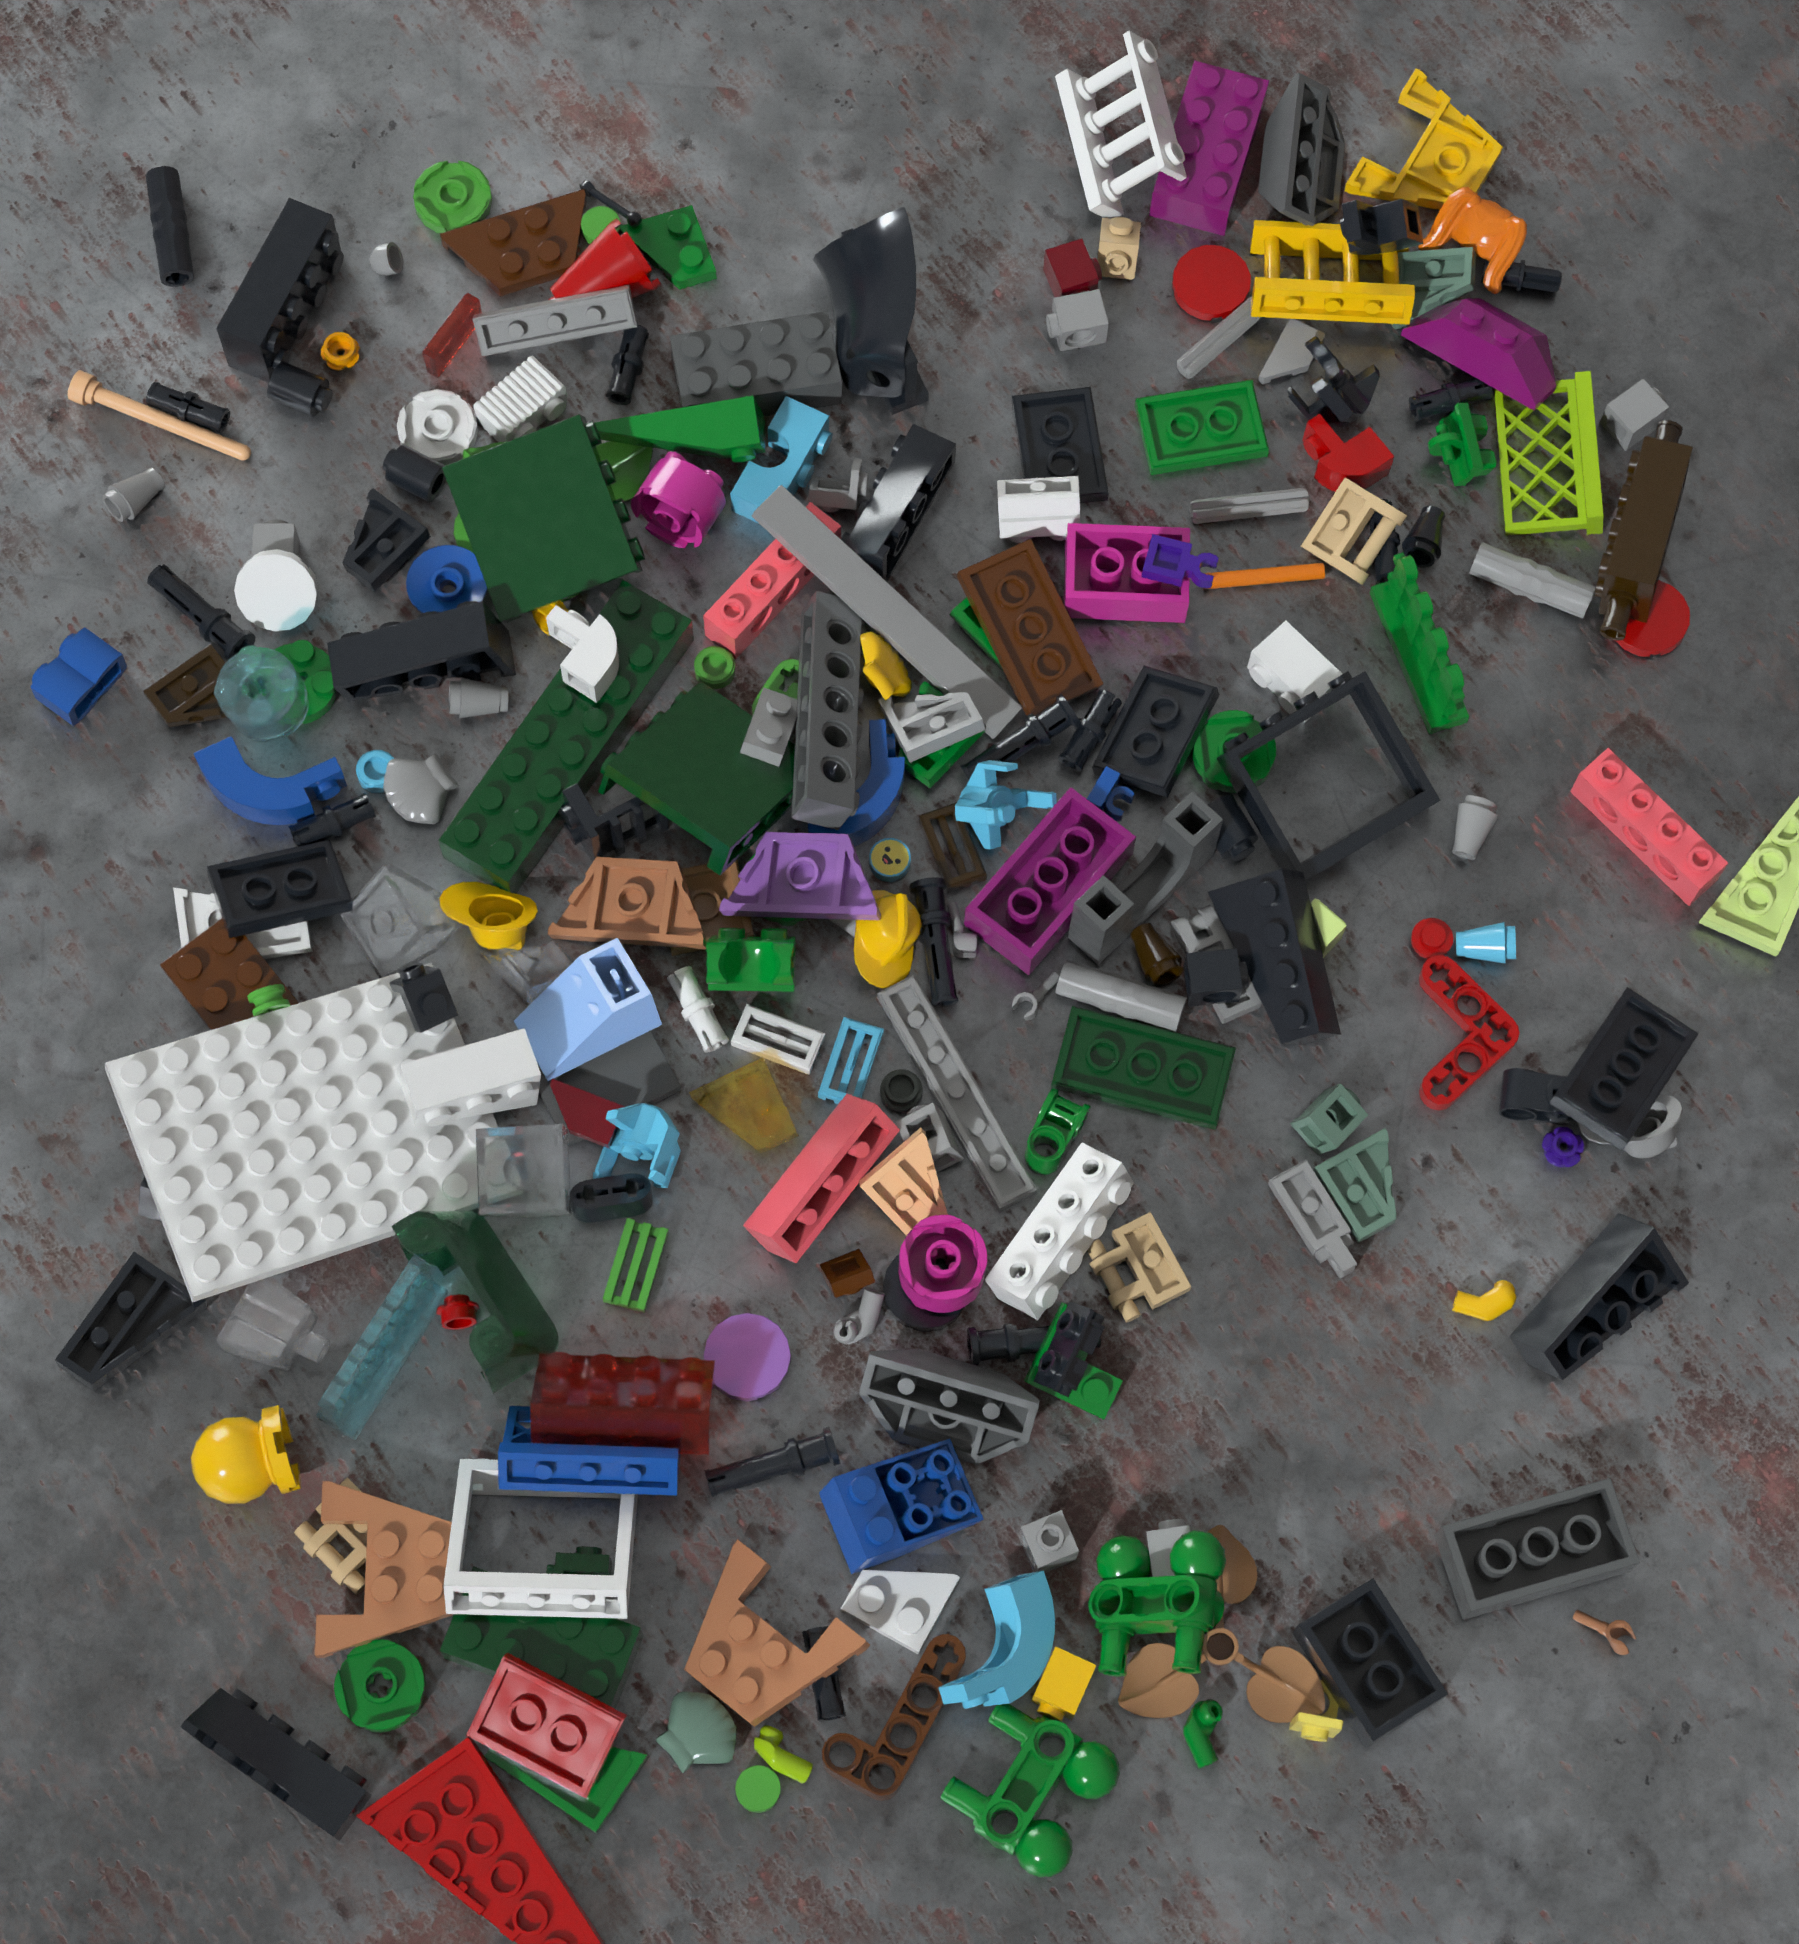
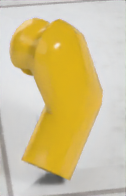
M1500 1280L1494 1283V1288L1480 1297L1458 1290L1452 1311L1484 1321H1492L1513 1307L1517 1297L1515 1287L1509 1281Z

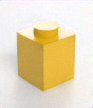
M1055 1646L1031 1701L1039 1705L1037 1712L1043 1716L1046 1715L1052 1720L1062 1722L1065 1717L1072 1721L1096 1665Z

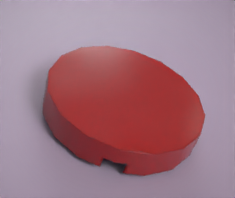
M1203 245L1193 248L1180 257L1173 271L1172 288L1177 304L1187 314L1200 320L1212 321V318L1219 317L1225 319L1247 300L1250 293L1251 274L1246 262L1236 252L1223 246Z
M1658 580L1647 623L1629 619L1625 638L1616 642L1624 650L1641 657H1650L1651 654L1657 655L1660 653L1664 655L1673 651L1682 643L1690 625V609L1684 596L1672 585Z

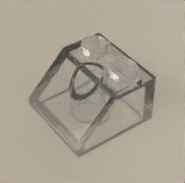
M563 1124L476 1129L479 1216L512 1218L572 1216L568 1130Z

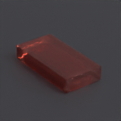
M470 293L463 296L422 351L427 372L437 378L441 376L475 330L472 319L474 314L482 313L480 300Z

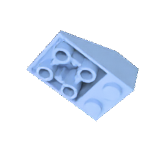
M618 938L579 956L514 1020L518 1030L525 1028L537 1064L547 1081L662 1025L651 992Z

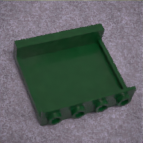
M580 414L442 467L500 622L508 623L521 618L523 614L633 572L639 573L643 571L640 561L645 560L642 546L637 536L630 538L625 523L631 521L628 509L623 498L616 500L611 484L616 483L613 469L608 459L601 461L596 448L597 445L602 444L597 427L593 420L587 422L586 418Z
M700 681L689 692L685 690L680 692L673 701L671 708L665 713L659 711L644 732H635L619 754L613 752L607 757L600 770L603 778L598 792L604 795L616 783L711 847L713 850L706 867L721 875L792 808L795 744L788 741L779 767L740 753L753 716Z

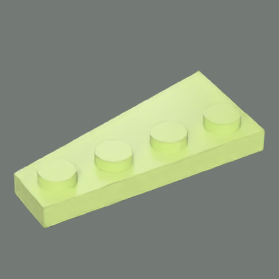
M1799 796L1699 921L1704 926L1775 957L1781 951L1799 908Z

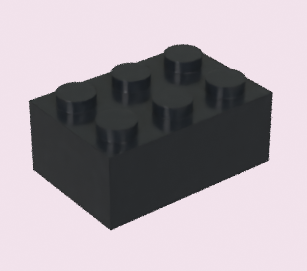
M1374 1578L1301 1622L1293 1631L1296 1640L1365 1748L1436 1705L1448 1695Z

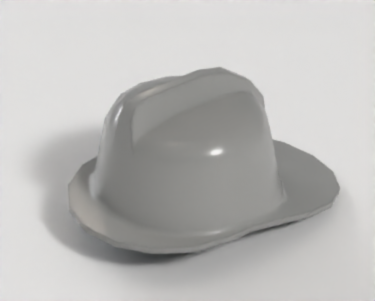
M1660 1094L1624 1148V1151L1632 1157L1642 1159L1656 1156L1666 1149L1674 1148L1678 1142L1675 1125L1680 1120L1683 1111L1680 1101L1673 1096ZM1579 1123L1581 1133L1588 1140L1599 1144H1611Z

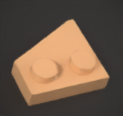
M921 1127L859 1180V1185L906 1236L921 1220L935 1215H948L926 1133Z

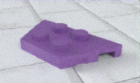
M766 832L756 847L755 856L745 864L738 875L740 878L738 885L728 900L725 898L722 900L719 908L723 916L848 920L881 919V913L853 842L848 834Z

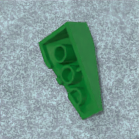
M753 395L594 422L601 440L723 459L732 458L733 462L750 461L756 458V454L765 452L764 414Z

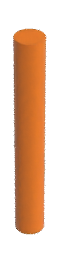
M1324 563L1203 573L1214 576L1211 588L1203 589L1324 579L1325 567Z

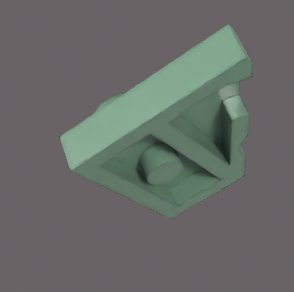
M1385 1128L1315 1166L1313 1170L1351 1229V1233L1357 1243L1394 1224L1397 1219L1395 1199L1392 1195V1167L1389 1164L1388 1154L1389 1136Z

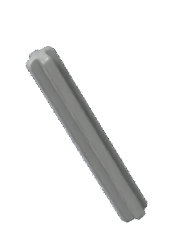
M1288 268L1280 271V278L1298 279ZM1252 296L1177 360L1176 368L1185 378H1193L1262 318L1251 317Z

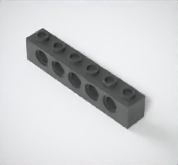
M816 590L801 612L791 819L839 830L849 816L855 815L860 798L859 792L855 791V780L861 766V759L856 756V750L862 733V723L858 722V710L863 700V688L859 687V676L862 673L865 662L864 654L860 653V635L865 633L866 622L861 620L862 618L838 596Z

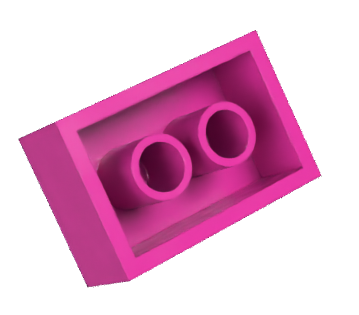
M1068 523L1065 540L1064 606L1070 618L1185 623L1189 606L1190 578L1184 577L1182 586L1179 587L1141 576L1152 534L1190 543V528Z

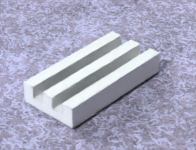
M746 1004L731 1039V1046L810 1075L813 1063L817 1059L819 1049L825 1040V1033ZM751 1018L810 1040L812 1044L809 1047L748 1023ZM744 1033L748 1034L750 1036L764 1040L771 1044L806 1056V1058L804 1060L802 1058L796 1057L794 1055L788 1054L786 1052L780 1051L778 1049L743 1037Z

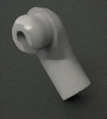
M865 1288L860 1307L836 1322L833 1329L836 1340L843 1344H852L872 1334L876 1329L885 1293L876 1289Z

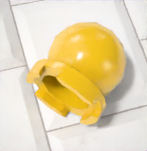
M280 1405L263 1408L261 1413L262 1419L259 1422L245 1416L227 1417L206 1427L195 1443L191 1455V1465L196 1482L207 1496L225 1504H245L262 1496L272 1483L278 1486L281 1494L301 1489L298 1463L290 1464L285 1444L294 1441L283 1408H280Z

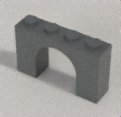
M1192 791L1163 818L1160 835L1155 845L1142 862L1122 882L1115 886L1103 875L1074 903L1068 938L1099 965L1136 927L1153 914L1214 855L1223 819Z

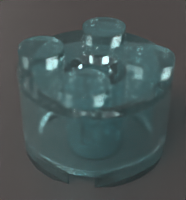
M254 645L242 648L239 653L225 663L218 675L214 688V695L224 714L241 734L254 741L266 742L268 741L267 739H274L280 736L284 738L291 735L303 723L309 709V700L304 680L283 654L269 648L256 647Z

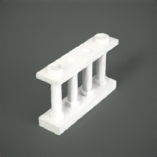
M1131 31L1123 34L1128 55L1090 78L1082 77L1068 68L1055 76L1089 211L1109 219L1124 215L1120 200L1123 192L1161 171L1179 181L1187 178L1183 165L1185 155L1177 142L1156 62L1158 59L1157 50L1150 40L1143 39ZM1133 71L1137 88L1097 111L1094 99L1096 92ZM1141 104L1146 122L1106 145L1103 134L1105 125ZM1150 138L1155 156L1115 178L1112 169L1113 159Z

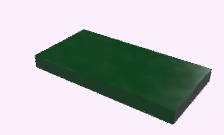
M1072 1006L1051 1088L1216 1130L1236 1047Z

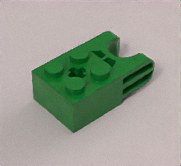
M720 928L718 935H712L707 941L706 984H708L709 991L794 992L796 987V937L787 936V929L762 928L761 936H745V928Z

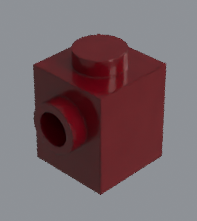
M1082 238L1045 250L1043 271L1054 297L1098 289V281L1102 280V271L1098 260L1095 257L1090 258Z

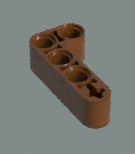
M950 1634L938 1635L931 1640L874 1747L847 1733H836L829 1737L822 1749V1761L826 1772L872 1799L883 1801L894 1797L901 1789L944 1707L938 1689L943 1684L935 1676H932L938 1662V1656L935 1654V1651L943 1653L946 1648L954 1651L952 1659L956 1663H946L940 1676V1680L949 1683L959 1678L965 1664L966 1651L962 1641ZM927 1670L929 1674H924L923 1671ZM924 1686L931 1688L937 1695L936 1703L929 1708L918 1707L912 1700V1693L915 1689ZM901 1726L909 1727L916 1735V1742L909 1748L902 1749L896 1747L890 1738L894 1729ZM838 1745L849 1746L855 1753V1759L847 1767L835 1766L829 1758L832 1749ZM880 1766L889 1768L895 1775L894 1783L887 1789L874 1787L869 1780V1775L873 1769Z

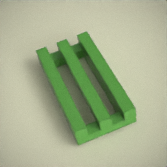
M626 1219L603 1295L604 1303L642 1313L646 1312L668 1238V1228H656L649 1223L643 1222L641 1224L637 1223L634 1219ZM635 1232L640 1234L622 1295L621 1297L616 1296L617 1286L632 1236ZM649 1236L657 1238L638 1301L631 1300Z

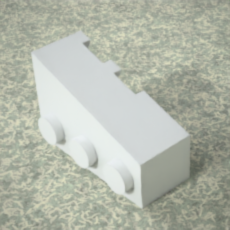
M523 1028L400 1064L399 1080L415 1126L426 1124L428 1126H437L449 1120L537 1105L541 1072L526 1030Z

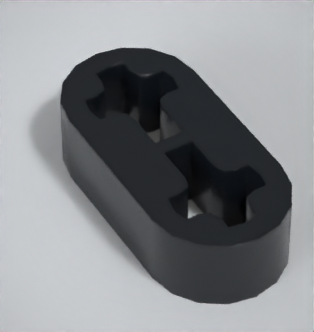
M630 1173L579 1182L570 1191V1203L576 1219L585 1223H594L644 1214L652 1206L653 1196L649 1180L643 1175ZM637 1192L635 1197H629L628 1195L629 1193ZM594 1199V1203L586 1204V1200Z

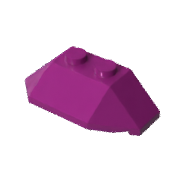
M1481 298L1462 299L1437 306L1414 318L1410 325H1406L1402 329L1401 336L1534 411L1555 391L1556 380L1547 335Z

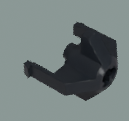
M1313 337L1305 343V346L1325 369V378L1321 375L1311 382V387L1315 393L1317 392L1320 399L1308 407L1292 386L1287 389L1288 397L1308 421L1318 414H1321L1327 423L1344 424L1358 419L1365 413L1371 402L1380 378L1379 370L1373 364L1356 376H1353L1349 370L1342 366L1323 341L1320 342L1318 337Z

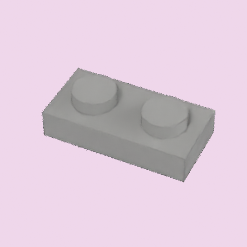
M763 687L740 753L779 767L796 721L797 699Z

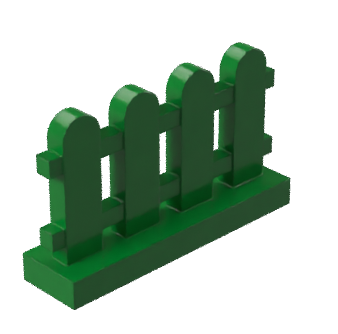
M1404 552L1396 554L1393 557L1395 568L1393 572L1388 573V581L1371 586L1369 594L1428 734L1431 735L1468 722L1470 716L1463 702L1465 698L1463 692L1464 677L1457 663L1451 664L1447 655L1449 643L1445 631L1442 627L1436 628L1432 620L1433 604L1429 594L1426 591L1420 592L1416 582L1418 570L1411 555L1405 556Z

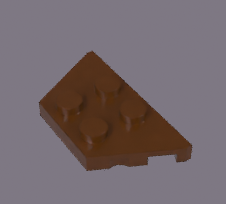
M582 189L440 233L442 245L446 250L449 251L451 249L463 259L465 266L476 276L483 277L487 285L500 297L558 279L578 258L577 250L582 234L581 220L587 203L586 193Z

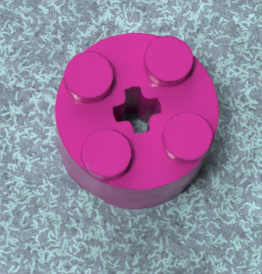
M670 451L664 458L656 462L632 498L631 509L636 518H638L640 513L648 521L645 529L659 540L678 548H686L688 543H694L695 548L702 543L725 507L726 500L721 490L724 482L714 471L702 470L687 462L682 455Z
M935 1215L921 1220L907 1234L900 1248L898 1272L904 1292L916 1307L932 1312L946 1313L965 1307L977 1298L982 1288L987 1265L986 1246L983 1238L975 1229L955 1216ZM944 1258L946 1265H949V1269L941 1270L939 1265H936V1259Z

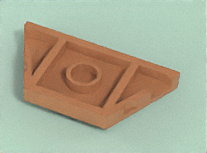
M596 857L586 871L582 884L577 886L568 898L569 906L557 923H551L547 933L552 939L607 943L618 938L621 944L706 949L707 939L683 870L676 861Z

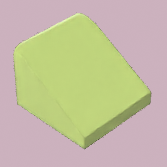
M1315 898L1311 902V907L1324 958L1342 939L1347 925L1319 899Z

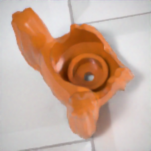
M1463 187L1448 197L1436 216L1429 234L1423 239V244L1418 245L1420 251L1441 249L1451 238L1461 247H1473L1478 257L1489 261L1483 278L1484 287L1492 294H1498L1502 290L1501 282L1505 273L1524 244L1527 235V224L1523 219L1516 217L1510 210L1502 208L1496 202L1481 199L1469 187Z

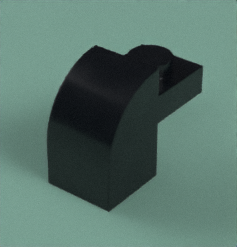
M1404 199L1371 206L1358 200L1342 203L1343 217L1340 220V227L1344 238L1347 240L1349 253L1358 255L1382 254L1423 244L1419 207L1417 204Z

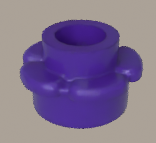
M1564 1126L1555 1128L1552 1133H1547L1542 1141L1545 1158L1556 1167H1572L1581 1160L1580 1154L1585 1148L1581 1136L1575 1135L1571 1128ZM1560 1144H1566L1567 1150H1561Z

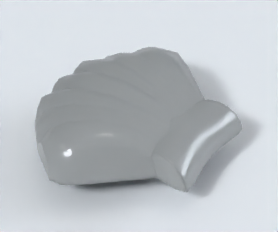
M435 753L425 761L403 758L390 760L384 776L383 789L388 802L405 820L423 824H436L441 818L448 791L457 788L459 785L445 770L438 755Z

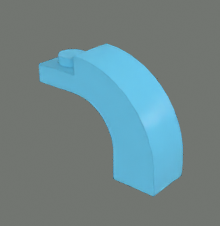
M1044 1570L1020 1574L985 1589L996 1627L995 1644L992 1653L985 1664L978 1670L938 1687L944 1705L962 1702L963 1708L967 1709L984 1704V1707L1009 1704L1023 1696L1039 1679L1049 1660L1055 1635L1053 1599Z

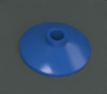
M455 545L433 547L420 554L410 566L406 578L408 597L412 605L421 614L429 611L443 612L456 608L458 604L466 601H484L488 590L475 554L466 548ZM446 585L456 587L455 591L451 593H443L441 590Z

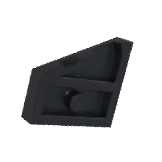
M372 488L366 498L369 503L363 520L358 519L354 530V541L348 546L342 563L348 573L375 592L431 536L425 526Z

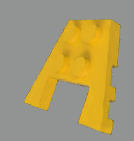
M1416 68L1400 93L1398 103L1432 119L1399 174L1362 156L1348 179L1344 191L1349 194L1387 201L1404 199L1421 207L1440 210L1448 197L1460 188L1469 187L1478 194L1499 159L1503 146L1469 115H1462L1450 103L1451 98L1442 90L1437 91L1426 81L1427 76Z

